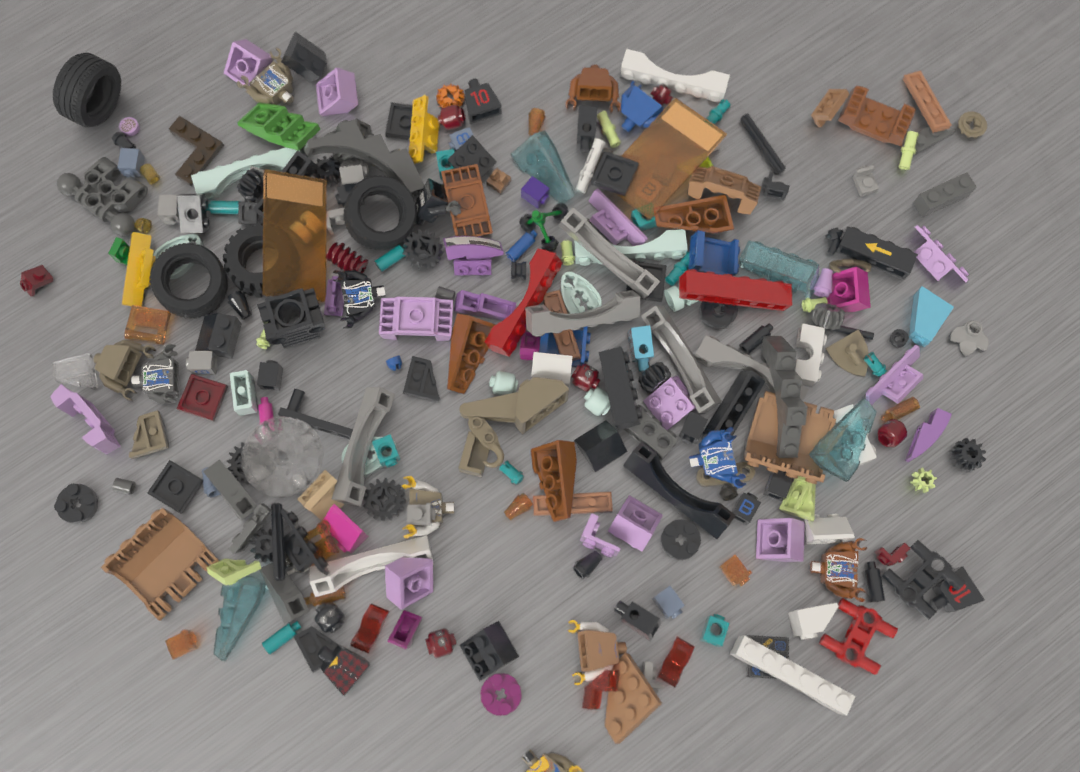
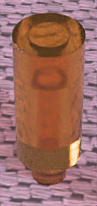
M911 397L885 410V414L881 416V419L884 423L889 419L898 420L920 409L919 402L915 397Z
M342 586L336 592L315 597L314 592H311L310 596L304 597L307 605L313 604L315 607L324 602L330 603L345 599L346 593L344 586Z

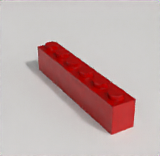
M689 269L679 277V298L785 311L792 306V284L784 283V281H767L764 278L750 279L748 276L734 277L732 274L718 275L710 271L703 273L697 272L695 269Z

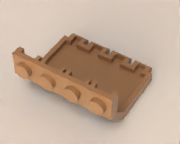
M765 391L764 397H759L747 437L744 459L748 461V465L759 467L760 464L767 466L766 470L778 473L781 470L786 472V476L797 479L798 476L806 478V482L817 484L819 481L823 483L825 479V474H823L824 459L836 419L833 418L834 410L820 407L819 412L816 413L817 405L804 402L808 409L806 423L802 425L798 458H778L776 455L778 441L775 393Z

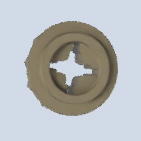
M966 112L958 120V128L961 130V134L967 135V138L973 137L976 139L982 136L987 129L986 119L977 112ZM972 121L974 126L973 129H971L969 125Z

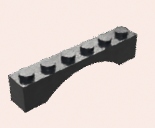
M643 442L634 449L623 465L715 539L722 535L736 516L721 503L701 499L681 488L665 471L658 454Z

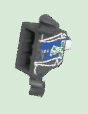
M165 344L160 354L148 361L147 364L142 365V375H135L131 378L133 387L142 386V391L148 395L149 399L159 404L176 403L177 400L173 398H179V363L173 357L171 358V356H177L178 354L176 351H173V348L176 347L174 344Z

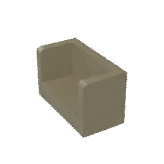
M471 431L468 432L458 469L459 472L482 478L485 469L483 461H487L490 449L484 447Z

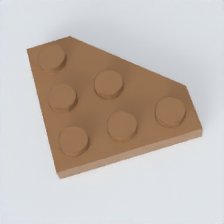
M628 653L623 654L619 658V662L613 665L610 674L605 728L616 744H620L662 704Z

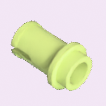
M562 241L560 243L562 251L560 260L563 262V265H572L575 261L572 241Z
M826 297L806 298L802 301V309L809 313L814 310L816 304L828 302Z
M264 329L260 337L256 339V345L262 349H267L271 344L266 340Z

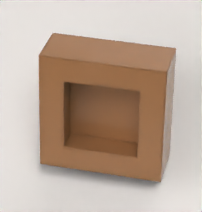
M496 168L487 179L486 184L501 194L512 181V178Z

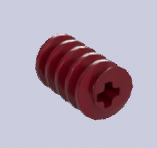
M335 242L331 245L326 254V259L330 262L332 261L333 265H338V268L344 271L356 270L361 273L365 272L369 262L368 259L361 262L363 256L359 255L356 258V251L350 254V247L344 250L345 243H341L338 246V243Z

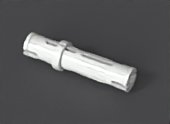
M594 139L585 166L580 171V179L575 188L580 193L586 194L588 185L594 176V170L605 145V142L601 139Z

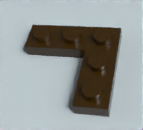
M178 116L170 126L169 131L196 149L175 175L192 187L191 175L204 171L223 148L224 144L193 123Z

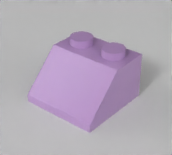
M247 39L233 41L224 74L234 81H239L245 85V81L241 79V76H246L250 82L269 66L273 59L270 57V54Z
M336 67L316 84L320 116L348 113L358 105L354 73Z
M629 495L608 532L627 542L633 548L643 551L663 515Z
M794 518L758 519L756 559L803 562L805 522Z
M401 557L385 566L386 598L401 610L433 592V560L428 558Z

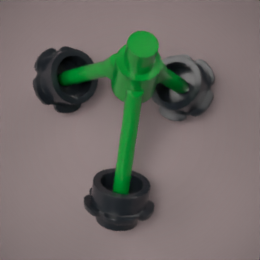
M558 203L553 207L552 212L541 213L534 210L532 215L525 214L524 217H521L519 223L521 229L526 232L535 230L536 225L539 226L544 236V239L541 241V249L553 252L557 249L559 242L554 236H548L544 228L545 218L553 216L556 220L561 221L569 210L566 204Z

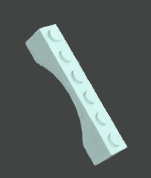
M286 147L279 150H271L262 155L251 156L249 159L237 160L232 164L217 166L208 171H200L195 175H191L196 194H205V198L208 201L219 198L232 183L241 179L242 174L244 175L247 170H250L251 166L268 172L281 173L297 150Z
M683 229L666 230L658 238L642 245H612L630 260L643 262L646 259H654L655 261H660L664 258L681 259L687 253L686 233ZM574 240L575 264L582 266L591 263L602 264Z

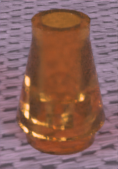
M532 108L528 113V134L530 136H539L546 118L544 115L545 111L542 109Z
M523 492L521 495H517L504 513L512 520L531 510L530 507L534 504Z

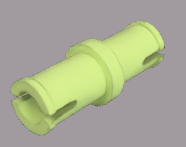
M602 111L598 113L597 119L602 127L601 131L603 135H606L610 147L615 148L619 146L621 141L615 132L616 127L611 123L607 112Z
M913 131L906 133L904 147L901 148L902 156L898 167L903 170H910L913 155L916 153L915 146L919 134Z

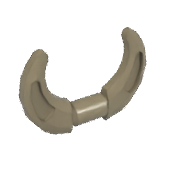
M854 259L834 260L829 263V268L835 272H841V269L838 268L840 266L853 265L862 267L866 272H870L872 266L865 261Z

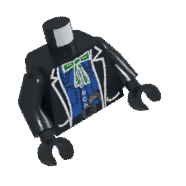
M334 270L333 273L339 276L336 280L333 279V281L341 284L346 316H349L341 318L340 321H347V325L343 328L349 329L373 311V307L376 306L374 298L385 296L384 285L372 287L371 278L356 270Z

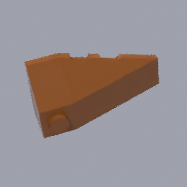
M556 440L532 448L533 470L535 474H538L541 481L539 486L544 490L547 497L545 501L553 522L571 518L577 464L575 442Z

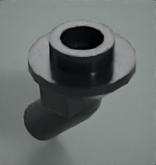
M839 228L828 230L825 238L832 241L827 251L828 253L834 255L839 246L843 230H839Z

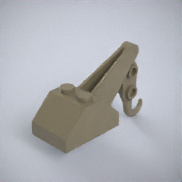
M534 377L531 380L526 379L519 386L518 392L461 404L459 408L460 415L469 420L468 427L484 447L494 451L497 455V460L494 463L484 460V465L489 468H496L504 460V452L500 447L497 434L486 420L515 423V427L523 435L568 401L569 388L562 380Z

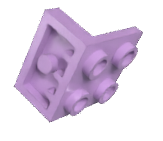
M678 376L670 377L643 401L666 430L673 427L689 412L697 410L690 399L688 388Z
M591 513L580 539L583 542L582 545L592 550L594 547L602 550L601 554L610 558L617 556L621 548L595 537L600 525L597 522L599 516Z

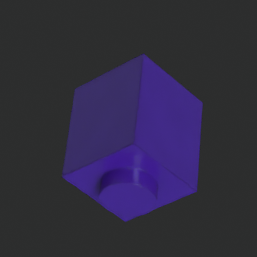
M532 176L521 188V197L539 209L541 205H545L549 201L550 188Z

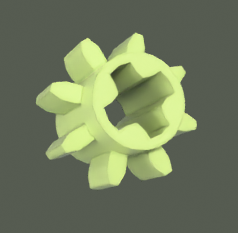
M920 468L918 473L914 472L911 474L914 479L910 484L916 487L915 491L922 489L923 493L929 491V488L933 489L936 487L933 482L937 477L932 475V470L924 471V468Z

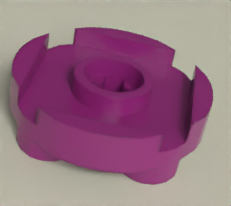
M505 673L494 674L487 678L482 685L480 692L481 702L491 714L497 716L508 715L520 704L521 688L517 680ZM503 688L507 697L499 701L497 700L498 695L495 692Z

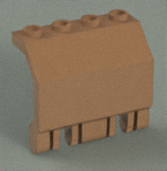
M164 508L156 510L151 515V519L146 524L139 526L135 531L136 534L130 539L125 540L120 545V549L115 554L109 555L101 566L105 573L114 575L126 584L159 621L167 615L166 611L170 612L172 610L171 605L163 598L169 594L173 600L179 603L182 600L180 595L185 597L197 585L195 580L198 582L202 580L201 575L193 569L197 564L204 571L208 572L206 567L209 565L203 558L210 565L220 561L188 526Z

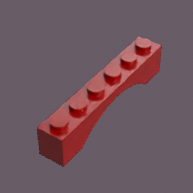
M539 248L535 252L529 263L530 282L523 300L507 318L493 326L484 341L492 351L510 357L516 349L517 343L526 331L525 307L537 306L543 301L547 290L551 287L556 274L561 269L563 263L556 253Z

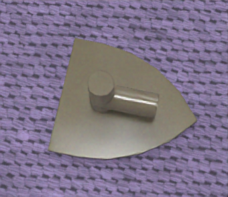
M859 330L825 348L833 361L843 370L865 377L868 364L863 358L866 355L869 358L867 344Z

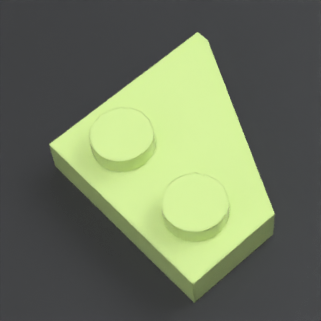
M798 476L797 479H794L787 497L783 500L779 509L784 513L814 521L816 484L806 482L805 477Z
M223 559L206 568L208 574L224 585H232L239 579L260 570L261 565L259 561H254L248 565L245 560Z

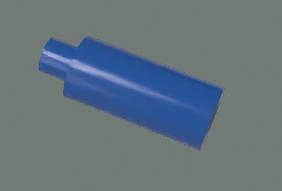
M534 230L530 233L526 232L506 252L507 257L511 261L516 262L535 243L534 238L538 235L537 232Z

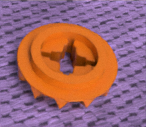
M450 83V85H443L441 89H438L436 99L441 108L455 104L461 107L464 103L465 95L463 89L458 85L455 86ZM448 92L453 95L454 101L447 96Z

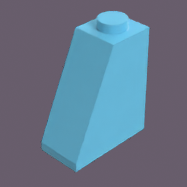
M921 286L913 296L908 337L915 344L926 347L943 325L954 306Z

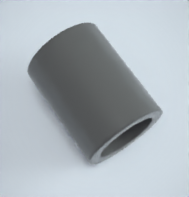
M439 286L435 298L454 301L456 291Z
M116 478L113 482L112 490L132 495L136 483Z

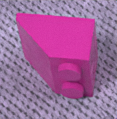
M853 267L833 273L832 293L826 298L828 302L826 304L836 305L842 308L844 312H856L871 308L868 272L858 267Z
M335 504L331 506L321 523L325 528L322 532L329 539L334 537L338 541L336 545L344 553L348 550L352 554L369 537Z

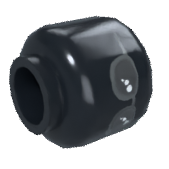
M324 602L315 610L317 614L314 617V621L324 633L331 632L333 634L344 624L345 615L335 603L327 605Z

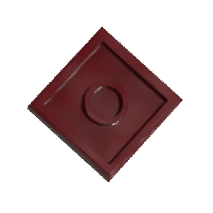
M191 374L176 409L215 421L228 385Z

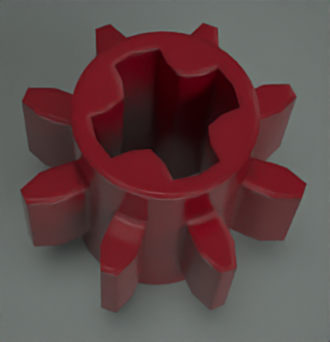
M663 84L660 87L654 86L650 93L653 96L652 99L662 105V107L664 104L669 105L674 98L671 96L672 90Z

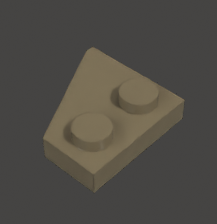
M157 410L139 416L136 424L137 430L133 436L134 444L132 452H129V458L135 459L169 448L160 412Z

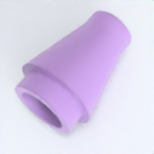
M822 269L813 288L816 296L827 298L832 293L833 271L831 269Z

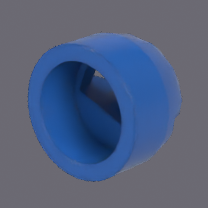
M400 355L386 360L390 370L396 371V367L399 370L401 369L402 360Z

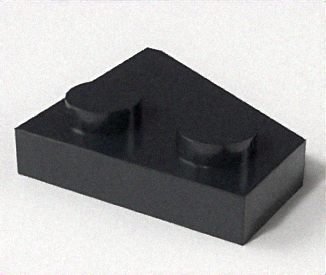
M412 356L403 394L439 402L440 397L436 387L431 360Z
M313 626L293 636L312 673L320 670V666L324 662V660L317 656L319 650L326 645L333 651L338 645Z

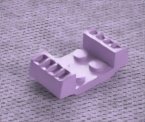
M430 297L381 298L379 335L383 339L397 340V335L435 336L436 341H450L453 300Z
M62 384L53 392L50 397L58 409L72 417L77 413L83 414L86 417L85 422L93 428L82 437L86 443L106 455L121 447L114 436V428L92 402L80 394L74 393Z

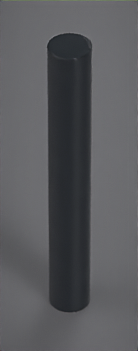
M841 325L840 329L826 330L850 335L859 329ZM859 330L863 338L873 340L874 333Z

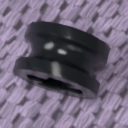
M902 329L895 330L890 336V343L897 348L903 347L909 339L907 332ZM897 336H898V337H899V336H902V337H903V339H902L901 341H900V340H898V341L895 340V338H896Z

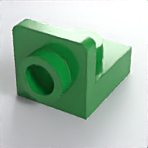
M116 237L108 254L116 262L127 265L130 246L123 239Z

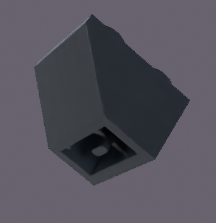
M499 621L483 628L460 644L479 681L519 657Z

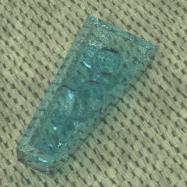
M748 240L739 258L741 268L760 277L766 275L772 282L784 281V283L792 284V292L796 293L798 290L805 294V298L811 299L814 292L813 288L819 278L818 263L811 259L800 258L793 253L782 252L776 247L765 246L758 241Z

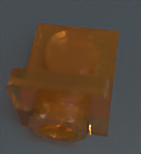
M736 554L719 566L733 586L737 584L742 586L750 580L748 576L752 574L751 570L746 569Z
M187 629L165 640L172 660L198 649L195 633Z

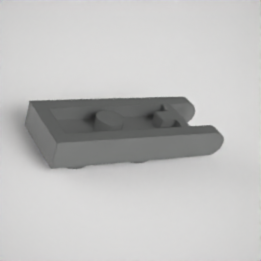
M928 126L917 132L919 135L916 141L915 155L954 134L956 130L952 128L949 131L946 129L933 133Z

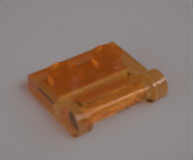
M132 305L124 338L153 341L156 344L164 345L171 313L165 310ZM135 326L158 331L157 334L134 331Z
M322 520L315 528L308 531L309 535L307 538L311 541L312 538L320 534L322 539L315 542V545L318 547L317 553L325 560H328L340 552L330 533V523L327 520Z

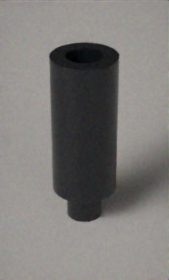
M770 323L766 326L761 325L739 344L741 350L749 355L763 343V336H771L770 332L774 329Z
M875 561L867 562L868 569L865 570L870 602L885 601L880 568H876Z

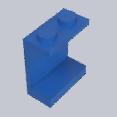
M588 326L584 327L583 330H573L581 359L572 361L571 367L582 366L585 362H588L589 351H586V344H590L591 333L587 332ZM552 332L541 336L539 353L559 355Z

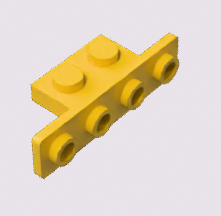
M426 95L413 100L409 154L414 164L423 161L424 150L431 154L437 152L439 121L438 118L427 112L428 96Z
M137 232L131 234L122 305L141 308L144 289L151 285L150 271L155 262V256H153V250L150 249V235Z

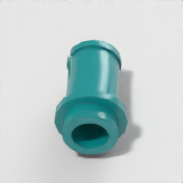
M874 352L868 354L872 361L867 355L863 358L873 371V375L880 377L886 373V365L879 361Z
M507 460L504 462L505 465L502 464L499 470L511 480L512 484L518 485L524 479L523 472L518 471Z

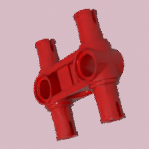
M841 598L838 602V609L852 616L853 620L841 642L824 633L819 644L833 651L836 657L843 663L857 668L861 667L876 675L881 665L865 656V651L871 638L877 630L893 639L897 634L898 628L882 620L881 615L874 609L863 605L857 606ZM865 613L870 615V623L865 622L863 617ZM847 649L853 651L854 656L851 660L846 656Z

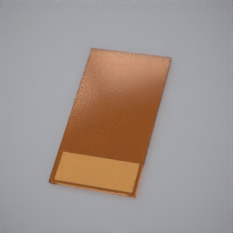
M675 97L621 155V157L638 162L639 167L626 196L616 195L651 220L727 136V133Z
M264 169L263 296L273 297L303 288V290L314 288L318 301L325 302L327 180Z

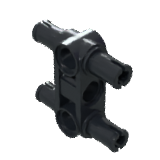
M917 540L910 548L924 560V564L908 580L901 579L890 568L882 577L895 589V594L910 608L915 607L930 620L937 611L923 599V595L939 579L946 580L957 591L966 582L952 570V565L944 557L935 551L932 552L922 542ZM940 560L943 562L944 568L940 571L934 570L932 562ZM908 588L915 591V597L910 600L903 596L904 590Z

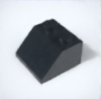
M294 32L281 63L309 82L321 78L327 60L323 50L299 33Z
M216 313L204 316L195 351H213L219 357L233 359L242 323L236 316Z

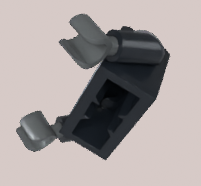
M428 178L415 201L417 206L415 223L421 226L425 221L434 223L439 215L447 214L448 211H451L453 215L461 213V206L457 201L454 200L448 204L444 184Z

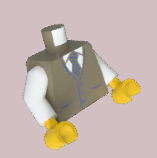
M405 476L403 479H407L409 484H403L402 488L412 487V489H409L410 505H426V503H431L432 508L436 509V519L432 520V526L406 525L402 529L409 530V534L404 535V538L407 539L413 535H429L443 523V514H453L455 512L454 502H443L442 493H439L437 488L426 482L415 480L412 476Z

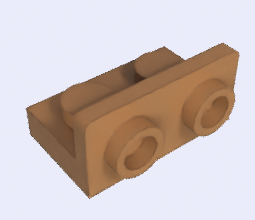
M847 89L828 90L811 114L818 127H822L826 121L832 120L849 96Z

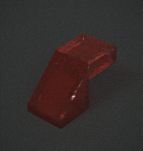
M371 603L362 617L360 628L351 640L350 646L369 654L379 637L389 611Z
M677 636L661 665L657 678L676 687L695 646Z
M605 670L585 686L582 708L588 710L600 709L602 691H617L620 670Z

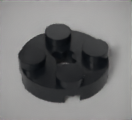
M702 301L699 309L701 321L714 329H726L736 319L738 306ZM720 306L724 312L717 314L714 308Z
M69 484L59 493L54 509L59 517L66 522L72 524L86 522L97 511V495L93 489L86 485ZM80 499L79 503L81 506L73 508V502Z
M675 520L669 523L664 528L660 539L665 553L676 560L689 559L698 552L701 544L699 530L694 523L686 520ZM679 535L686 538L683 545L675 541V538H678Z

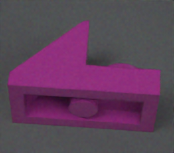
M525 331L521 338L520 359L533 361V353L539 352L541 336H534L529 331Z
M403 610L387 642L406 650L410 648L422 617Z

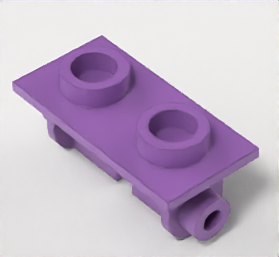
M466 257L454 259V275H492L491 258L482 260H467Z
M332 276V279H328L324 315L343 316L344 300L341 284L333 281L338 276Z

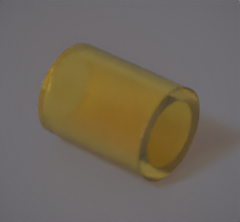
M150 163L144 164L140 168V172L149 184H155L160 180V176Z

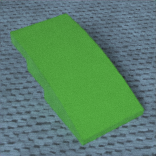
M264 103L255 105L237 122L238 126L258 137L298 151L321 130L318 123L304 121L302 115L288 113L285 106Z

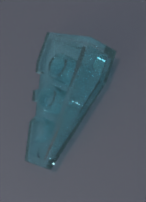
M546 131L533 134L510 154L520 170L528 173L531 177H535L549 187V195L560 204H565L576 195L559 153Z
M862 398L819 440L809 456L820 469L848 482L859 467L860 461L858 459L861 451L865 449L866 444H864L867 433L871 431L877 411L866 398Z
M247 575L239 579L235 584H222L220 596H224L223 608H219L218 611L221 625L216 629L213 652L221 661H226L265 594L266 583L256 577Z

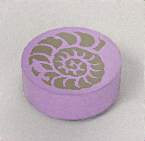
M132 117L124 118L119 125L120 130L126 136H134L140 129L138 122Z

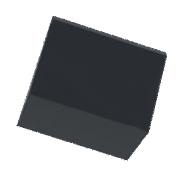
M607 420L574 440L595 473L627 453L619 432Z

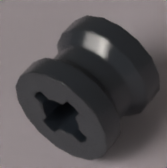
M511 261V280L516 278L526 280V262L516 263Z

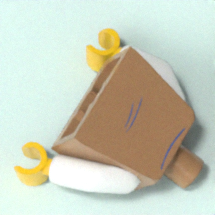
M575 620L568 622L569 624H576L574 630L568 631L572 634L578 633L581 672H575L572 676L579 675L581 681L574 684L580 685L584 680L588 682L605 677L613 669V665L619 662L618 655L627 652L626 643L617 642L616 634L610 633L608 628L598 622H581V624H578Z

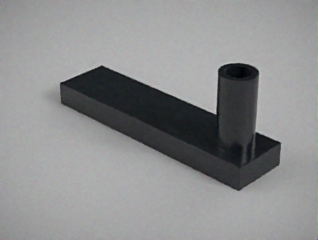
M294 389L287 409L280 407L278 415L284 420L349 440L353 432L351 428L298 413L305 392L302 390Z

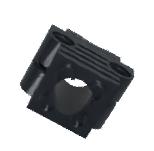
M300 288L283 295L266 298L265 302L257 304L261 320L264 324L266 340L271 345L282 344L283 348L321 338L319 332L326 329L314 288L308 290ZM300 316L296 322L287 324L292 317Z

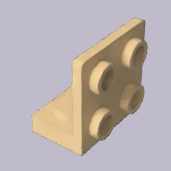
M326 470L297 499L321 521H323L333 504L339 509L344 505L332 500L337 480Z

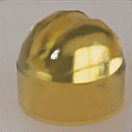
M139 218L135 221V228L139 232L147 234L151 230L152 222L149 219Z

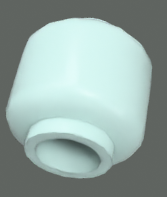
M498 371L495 376L491 375L489 387H492V393L499 396L515 393L518 386V380L515 375L505 371Z
M601 388L590 389L584 396V399H586L584 403L585 408L596 416L605 415L611 408L608 393Z

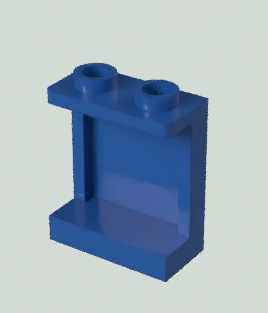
M698 230L690 237L688 270L695 269L697 272L705 273L710 271L718 275L732 274L735 276L739 271V240L734 239L732 242L708 238L705 237L704 231Z

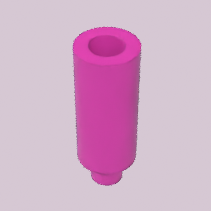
M268 397L260 398L261 404L258 405L261 435L264 437L273 436L276 434L272 403H269Z

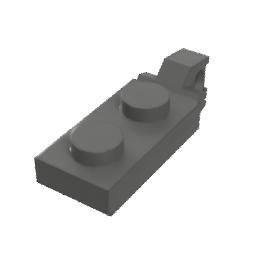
M265 503L259 504L253 510L254 516L244 523L243 531L232 539L233 544L229 550L233 554L244 551L250 544V541L253 540L254 534H257L266 523V518L272 510Z

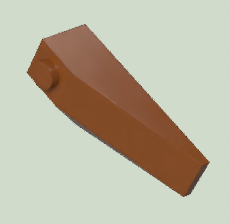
M726 195L653 208L657 227L699 230L709 233L734 230Z
M457 313L451 337L448 390L462 394L466 392L475 377L477 367L484 362V356L488 349H490L484 341L495 324L473 316Z

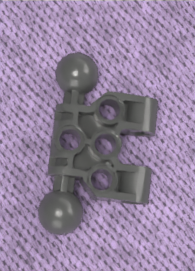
M107 157L100 158L84 173L85 184L82 187L79 177L75 174L64 173L58 178L57 188L62 194L66 196L75 195V200L93 215L104 222L110 221L111 229L115 234L128 236L134 231V219L129 214H126V212H131L147 195L148 188L134 177H128L120 185L115 186L113 182L120 176L121 172L117 168L118 166Z

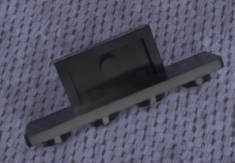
M282 509L280 512L292 529L284 537L285 552L297 571L302 574L311 565L315 564L321 573L328 575L330 571L327 568V561L318 555V547L315 543L308 540L307 536L309 534L303 526H299L297 523L299 521L298 517L294 512Z

